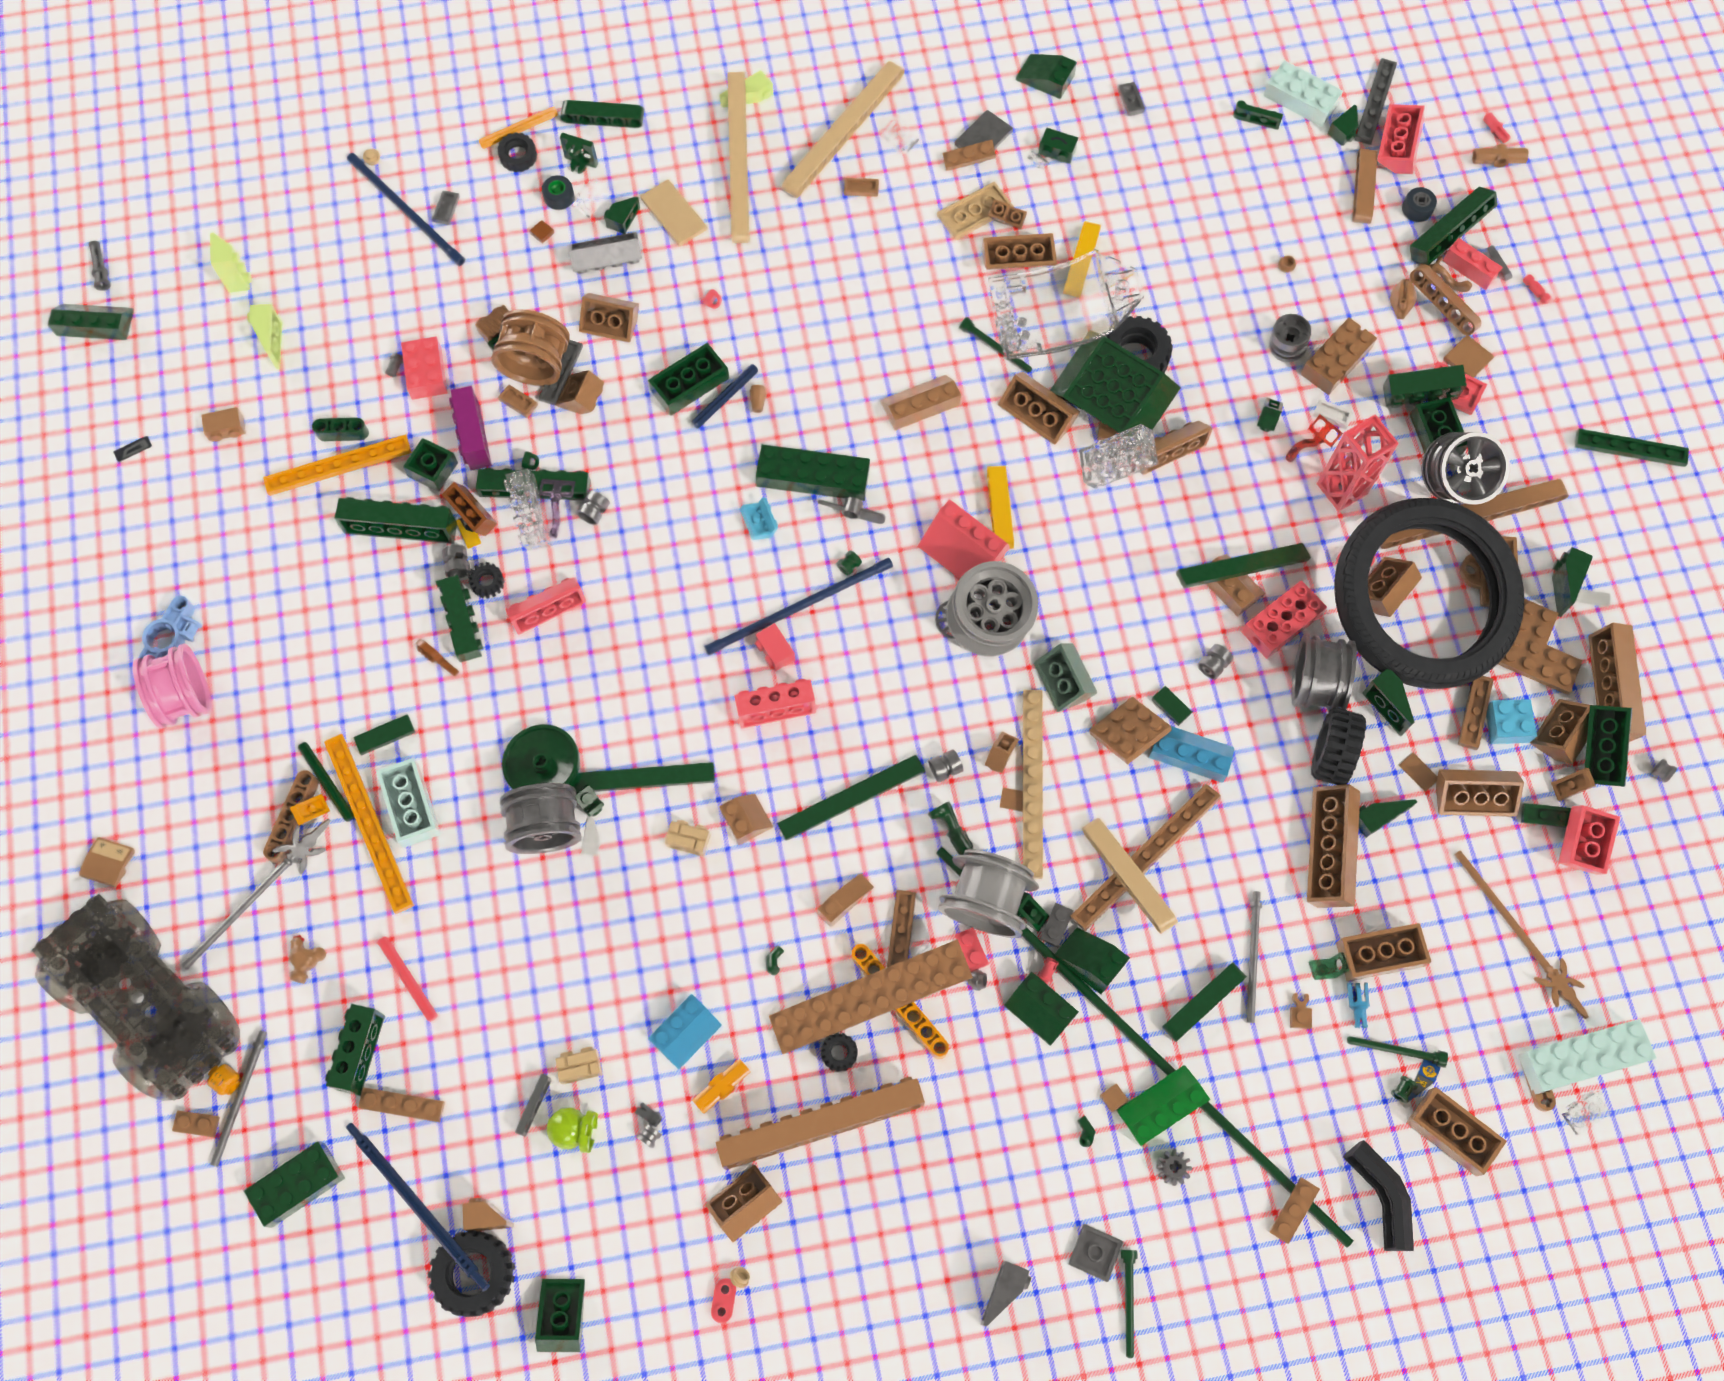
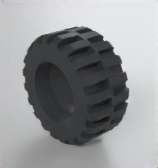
M1128 316L1125 320L1120 319L1110 327L1105 337L1121 347L1128 343H1139L1146 346L1153 356L1144 361L1163 373L1166 372L1172 356L1173 345L1171 344V336L1167 335L1168 331L1165 327L1162 328L1158 321L1153 322L1152 318L1149 317L1146 319L1142 318V316H1136V318Z
M1337 707L1329 710L1320 729L1313 753L1311 775L1315 779L1334 785L1349 783L1356 769L1365 739L1366 718L1362 714Z
M474 1230L459 1232L455 1234L453 1239L466 1254L476 1252L488 1259L491 1267V1276L488 1282L490 1287L486 1291H481L475 1295L461 1293L456 1288L453 1279L456 1262L443 1247L439 1246L435 1251L437 1253L436 1257L431 1258L429 1264L432 1265L431 1271H428V1278H431L429 1289L434 1292L433 1298L436 1303H440L441 1308L445 1311H449L456 1316H482L495 1310L496 1306H500L505 1301L504 1297L509 1295L511 1282L514 1283L515 1276H513L515 1263L511 1260L513 1256L507 1250L506 1244L497 1239L496 1236Z

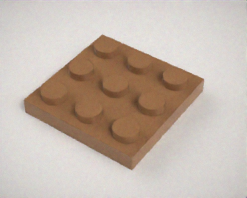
M1133 696L1089 729L1090 735L1127 765L1172 731L1171 725Z

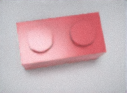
M775 623L755 634V645L760 652L763 651L766 655L764 658L769 667L773 666L777 671L795 660L794 651Z

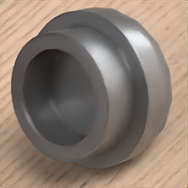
M981 970L972 972L973 978L967 980V983L976 991L985 989L987 986V974Z

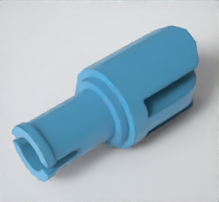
M1368 982L1363 984L1365 1001H1362L1360 983H1355L1356 1002H1353L1352 983H1347L1349 1008L1354 1010L1355 1028L1358 1029L1361 1027L1360 1020L1362 1021V1028H1368L1366 1010L1370 1007Z

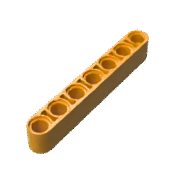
M857 944L853 947L852 960L865 976L870 975L868 969L871 966H877L879 971L885 969L883 964L865 944ZM862 950L867 955L863 959H858L855 953ZM915 1002L894 1010L935 1059L946 1057L949 1051L948 1042ZM914 1012L918 1014L919 1019L912 1022L908 1020L907 1015ZM923 1028H929L932 1035L925 1038L921 1035L920 1031ZM942 1044L945 1047V1051L941 1054L936 1053L934 1046Z

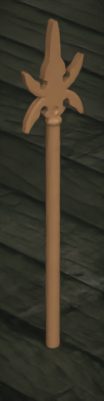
M1460 850L1455 853L1456 858L1539 962L1544 972L1547 973L1546 978H1549L1550 982L1539 977H1534L1533 979L1542 986L1552 987L1551 998L1556 1008L1559 1007V991L1560 996L1565 1001H1568L1584 1019L1589 1018L1585 1008L1576 997L1575 990L1568 983L1571 986L1582 989L1585 988V985L1576 979L1566 978L1567 965L1563 958L1560 959L1559 970L1561 974H1559L1558 969H1553L1554 967L1546 960L1463 852Z

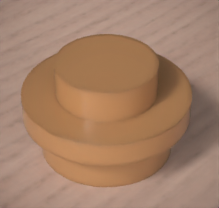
M1290 255L1282 257L1278 263L1279 269L1286 273L1294 271L1296 268L1295 258Z

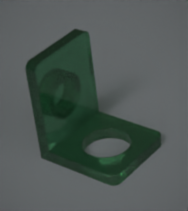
M1339 952L1330 959L1310 960L1308 962L1314 980L1336 979L1349 971L1343 952ZM1338 959H1340L1342 962L1341 970H1339L1337 967Z

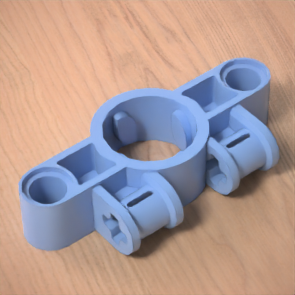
M179 595L174 597L162 618L154 620L146 626L142 634L144 648L138 658H143L146 655H152L155 658L168 655L169 648H178L180 644L185 643V640L190 642L195 640L193 637L203 625L191 618L195 607L185 596ZM169 629L175 633V637L169 646L162 649L158 647L153 648L154 638L157 637L159 632Z

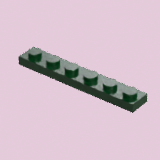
M1578 428L1576 431L1575 448L1680 467L1688 465L1689 448L1581 428Z

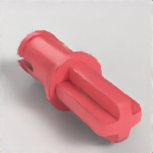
M1492 112L1486 114L1483 121L1489 126L1491 133H1495L1502 143L1509 141L1511 136L1503 128V123L1499 122Z

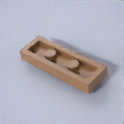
M993 140L942 153L946 171L996 158Z
M1300 1177L1269 1232L1289 1245L1320 1188Z

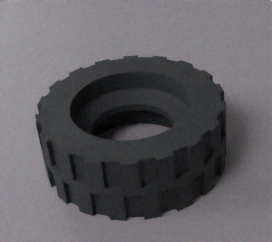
M516 132L510 133L500 140L497 152L500 162L505 169L507 168L508 171L524 172L529 170L531 166L533 167L537 160V151L532 138H529L527 134ZM515 147H523L526 153L520 158H511L509 151Z

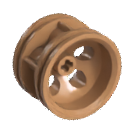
M516 309L505 313L499 329L500 336L491 356L494 367L503 375L520 383L534 386L556 383L562 370V355L567 351L570 340L568 329L555 318L538 311Z

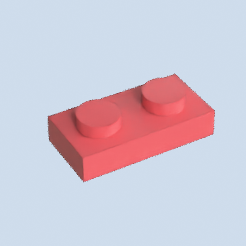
M973 927L954 935L955 939H958L971 973L989 965Z

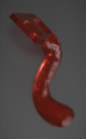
M1319 414L1308 428L1314 433L1313 439H1303L1294 444L1286 454L1285 459L1291 463L1302 449L1315 447L1322 443H1326L1332 448L1343 432ZM1319 419H1322L1325 422V426L1320 432H1317L1313 426ZM1334 429L1338 436L1333 442H1329L1326 436Z

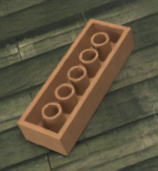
M1612 622L1588 635L1596 705L1633 708L1630 732L1631 742L1646 735L1642 691L1634 640L1635 635L1633 625Z
M1350 784L1313 787L1307 902L1317 908L1355 907L1360 791Z

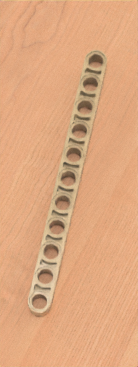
M889 60L786 177L782 184V189L792 196L799 198L898 84L904 75L905 69Z
M745 71L727 72L732 243H750Z

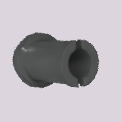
M393 353V355H390L391 360L385 370V374L396 377L400 365L403 364V356Z
M642 1102L640 1104L641 1108L637 1107L635 1114L649 1122L650 1126L657 1127L663 1118L659 1111L655 1112Z

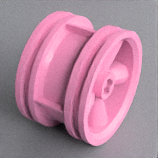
M180 644L178 648H169L168 655L155 658L152 655H146L133 661V676L140 700L156 727L163 729L168 725L177 724L178 717L191 714L196 718L200 717L202 713H211L212 700L204 672L194 652L187 644Z

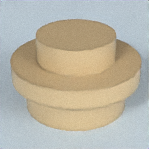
M368 149L363 153V160L368 165H377L380 161V153L376 149Z
M744 1267L734 1268L730 1272L729 1276L734 1286L745 1288L749 1284L750 1273Z

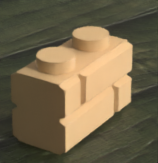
M684 820L671 821L665 839L666 847L704 857L711 836L707 827L703 825L689 826V823Z
M585 1047L580 1049V1053L573 1054L572 1051L561 1053L560 1057L555 1059L559 1082L563 1085L602 1076L599 1051L593 1049V1047Z

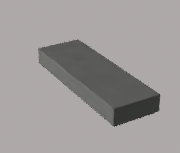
M541 1073L515 1130V1133L523 1137L527 1136L552 1081L545 1074Z

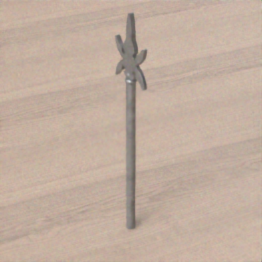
M328 818L312 832L301 837L302 840L298 842L300 827L297 825L292 834L293 844H284L273 849L274 853L286 852L290 849L291 851L286 853L287 858H284V861L181 966L188 970L292 863H298L299 858L302 859L300 861V874L302 875L307 867L306 856H316L326 851L325 847H313L317 842V838L327 828L331 820Z

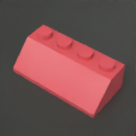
M1389 104L1377 162L1395 174H1413L1424 124L1425 105Z
M575 577L562 580L560 584L554 587H547L537 595H530L520 603L510 605L506 612L517 634L520 635L586 603V599Z

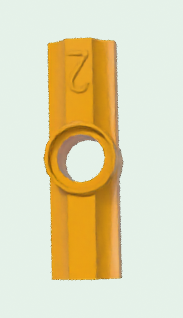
M739 1058L723 1073L721 1072L708 1083L709 1086L692 1101L705 1114L718 1101L724 1100L734 1091L735 1086L748 1076L751 1071Z

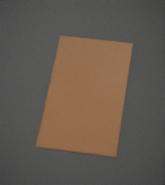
M1414 752L1399 764L1425 792L1437 782V775Z
M1003 787L999 808L1023 812V791Z

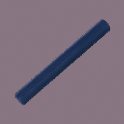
M754 364L749 365L691 421L692 425L699 429L758 373L757 366Z

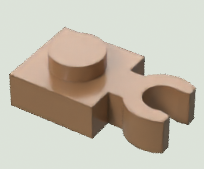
M1294 993L1292 1001L1296 1007H1290V1028L1311 1030L1312 1008H1306V1004L1309 1002V994H1304V1000L1300 1001L1298 993Z

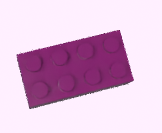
M472 385L450 390L452 397L449 398V403L454 412L452 413V418L457 427L455 433L457 440L460 442L458 449L463 457L464 464H468L470 470L492 466L481 408Z

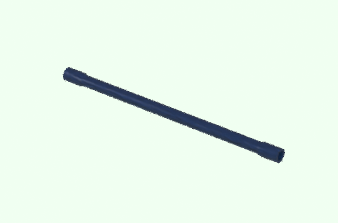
M887 557L863 571L732 634L706 644L704 648L708 656L728 645L867 578L894 567L893 563Z

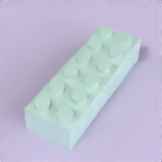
M1641 1019L1518 1054L1531 1090H1534L1535 1094L1657 1059Z

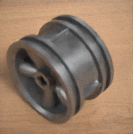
M1452 432L1438 437L1427 448L1421 465L1423 482L1433 496L1438 499L1463 504H1482L1496 497L1504 488L1510 472L1509 456L1503 444L1492 435L1482 432ZM1467 441L1468 455L1462 457L1455 448L1462 442ZM1447 464L1457 466V474L1448 478ZM1463 481L1470 482V491L1461 495L1457 492Z

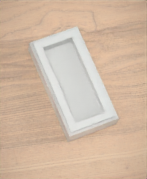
M1319 399L1312 416L1347 429L1354 412Z

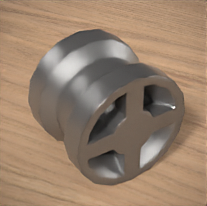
M1663 758L1654 767L1651 774L1659 776L1661 781L1666 783L1675 774L1677 767L1669 765L1667 760Z
M645 1123L643 1126L644 1130L638 1133L636 1138L653 1149L656 1140L660 1139L662 1134Z

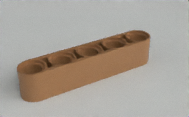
M1360 148L1358 151L1352 222L1371 224L1377 150Z
M1426 264L1420 265L1410 273L1411 282L1462 334L1471 335L1481 327L1482 321L1480 317L1430 266ZM1431 284L1435 286L1436 290L1432 289ZM1443 297L1447 298L1448 303L1444 301ZM1468 322L1473 325V328L1468 325Z
M308 770L300 771L296 775L264 847L263 855L273 864H281L284 858H287L286 853L290 851L289 849L286 852H278L275 857H272L273 849L280 845L293 844L292 834L298 824L295 817L288 821V817L293 814L290 807L313 798L318 788V779ZM307 778H311L310 782L304 785V781ZM299 796H303L302 800L296 803V799ZM283 832H287L286 836L280 839V835Z

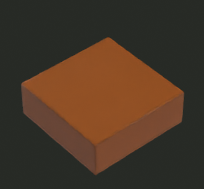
M543 220L539 221L529 230L530 234L542 244L555 233L554 229Z

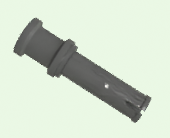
M93 240L88 244L93 264L91 273L95 279L94 287L99 291H105L111 287L107 277L109 273L108 269L104 267L101 244L99 241Z

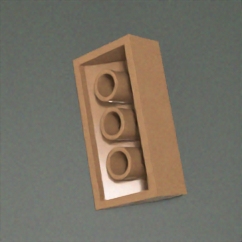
M1053 233L983 238L982 255L986 270L1057 265Z
M1024 372L1014 375L997 404L1054 445L1068 432L1081 412Z
M943 375L881 399L880 402L896 431L960 406L962 394L955 381L948 375Z
M1199 420L1193 423L1188 422L1181 429L1171 430L1167 435L1156 437L1146 445H1139L1134 451L1133 460L1144 476L1207 446L1213 428Z
M1439 769L1436 782L1438 814L1518 817L1524 781L1517 771Z

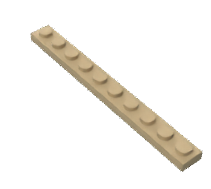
M1023 689V865L1034 873L1033 879H1043V690Z

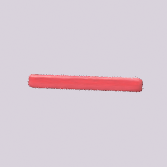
M386 936L380 938L377 941L378 945L427 1021L435 1020L438 1014L390 940Z

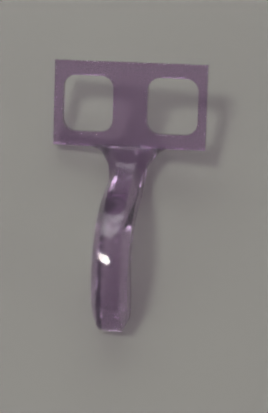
M542 479L539 496H549L551 499L552 525L549 532L551 539H557L559 534V501L562 497L573 498L575 481ZM553 484V491L543 492V485ZM563 485H571L572 490L570 493H561V487Z

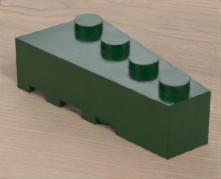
M458 575L435 581L437 588H439L443 595L440 596V600L445 612L448 613L445 615L449 629H452L450 636L459 662L482 657L481 650L484 647L481 638L478 639L477 633L480 631L477 622L473 621L472 616H475L473 605H469L468 599H471L469 589L464 587Z

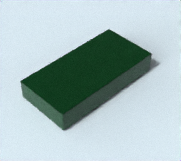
M1166 685L1151 699L1178 726L1193 713Z

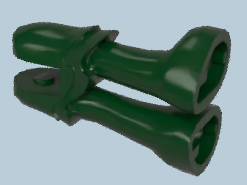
M950 801L945 802L928 813L930 819H942L949 830L946 835L959 855H964L965 850L973 849V844L966 830L963 831L962 827L958 824Z

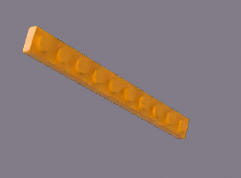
M339 734L324 741L394 913L398 914L415 906L344 735Z

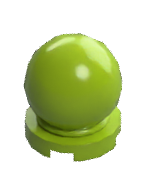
M572 1107L559 1109L549 1118L546 1131L549 1140L553 1145L563 1150L579 1146L581 1153H591L595 1140L591 1139L593 1129L598 1128V1113L588 1110L583 1115L580 1110Z

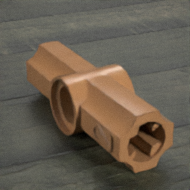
M1498 144L1493 148H1475L1472 162L1474 164H1493L1497 168L1513 163H1527L1529 150L1526 147L1508 148L1505 144Z

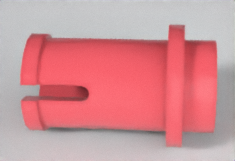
M1047 957L1041 972H1038L1037 976L1048 985L1053 980L1052 975L1059 962Z

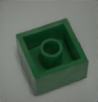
M422 437L403 465V469L409 478L439 492L457 466L458 461L453 452Z

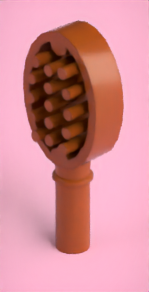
M419 638L415 643L417 651L421 652V655L432 664L435 662L441 665L454 677L460 673L458 669L445 660L425 640Z

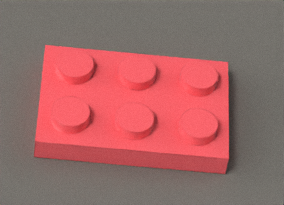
M1437 361L1434 368L1448 367V365ZM1465 374L1467 386L1460 397L1452 400L1456 409L1472 415L1488 384Z

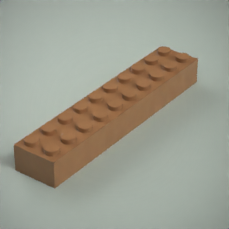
M912 1076L901 1079L900 1083L893 1085L892 1082L881 1085L880 1090L874 1092L872 1089L860 1092L861 1095L855 1098L849 1095L841 1098L840 1102L836 1104L832 1102L821 1104V1109L814 1111L812 1108L800 1111L801 1115L792 1117V1114L781 1117L780 1122L777 1123L767 1121L761 1123L760 1128L755 1130L751 1127L740 1130V1134L736 1136L731 1134L719 1137L720 1141L715 1142L722 1168L729 1170L922 1108L925 1105V1100L918 1078L913 1079Z

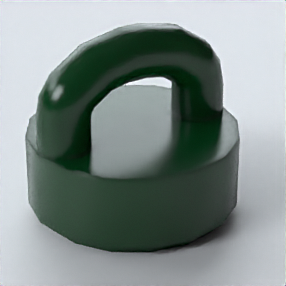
M525 451L521 463L522 469H537L540 463L539 457L533 454V452ZM532 458L535 459L534 465H530Z

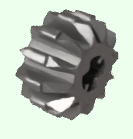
M1173 1149L1171 1154L1168 1151L1164 1152L1165 1158L1162 1156L1158 1157L1162 1164L1156 1165V1169H1162L1163 1171L1158 1174V1177L1165 1175V1184L1171 1179L1172 1186L1177 1185V1180L1182 1185L1185 1183L1184 1178L1189 1179L1191 1177L1186 1172L1193 1170L1192 1166H1186V1163L1191 1160L1190 1158L1182 1159L1185 1155L1183 1151L1177 1156V1150ZM1176 1163L1175 1166L1178 1165L1179 1168L1175 1173L1172 1172L1173 1169L1170 1170V1165Z

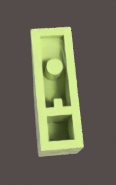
M762 70L745 79L746 104L759 103L773 95V83ZM728 90L719 94L722 108L728 107Z

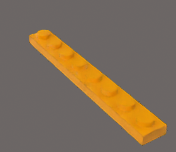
M405 434L263 477L267 494L271 496L412 453L408 437Z

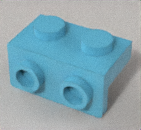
M766 497L761 498L758 503L746 504L740 507L752 540L772 538L778 529V524L774 519L771 506L768 504Z

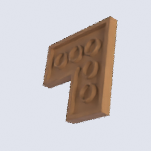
M1524 598V613L1519 633L1509 652L1497 665L1569 695L1583 660L1547 645L1559 613Z

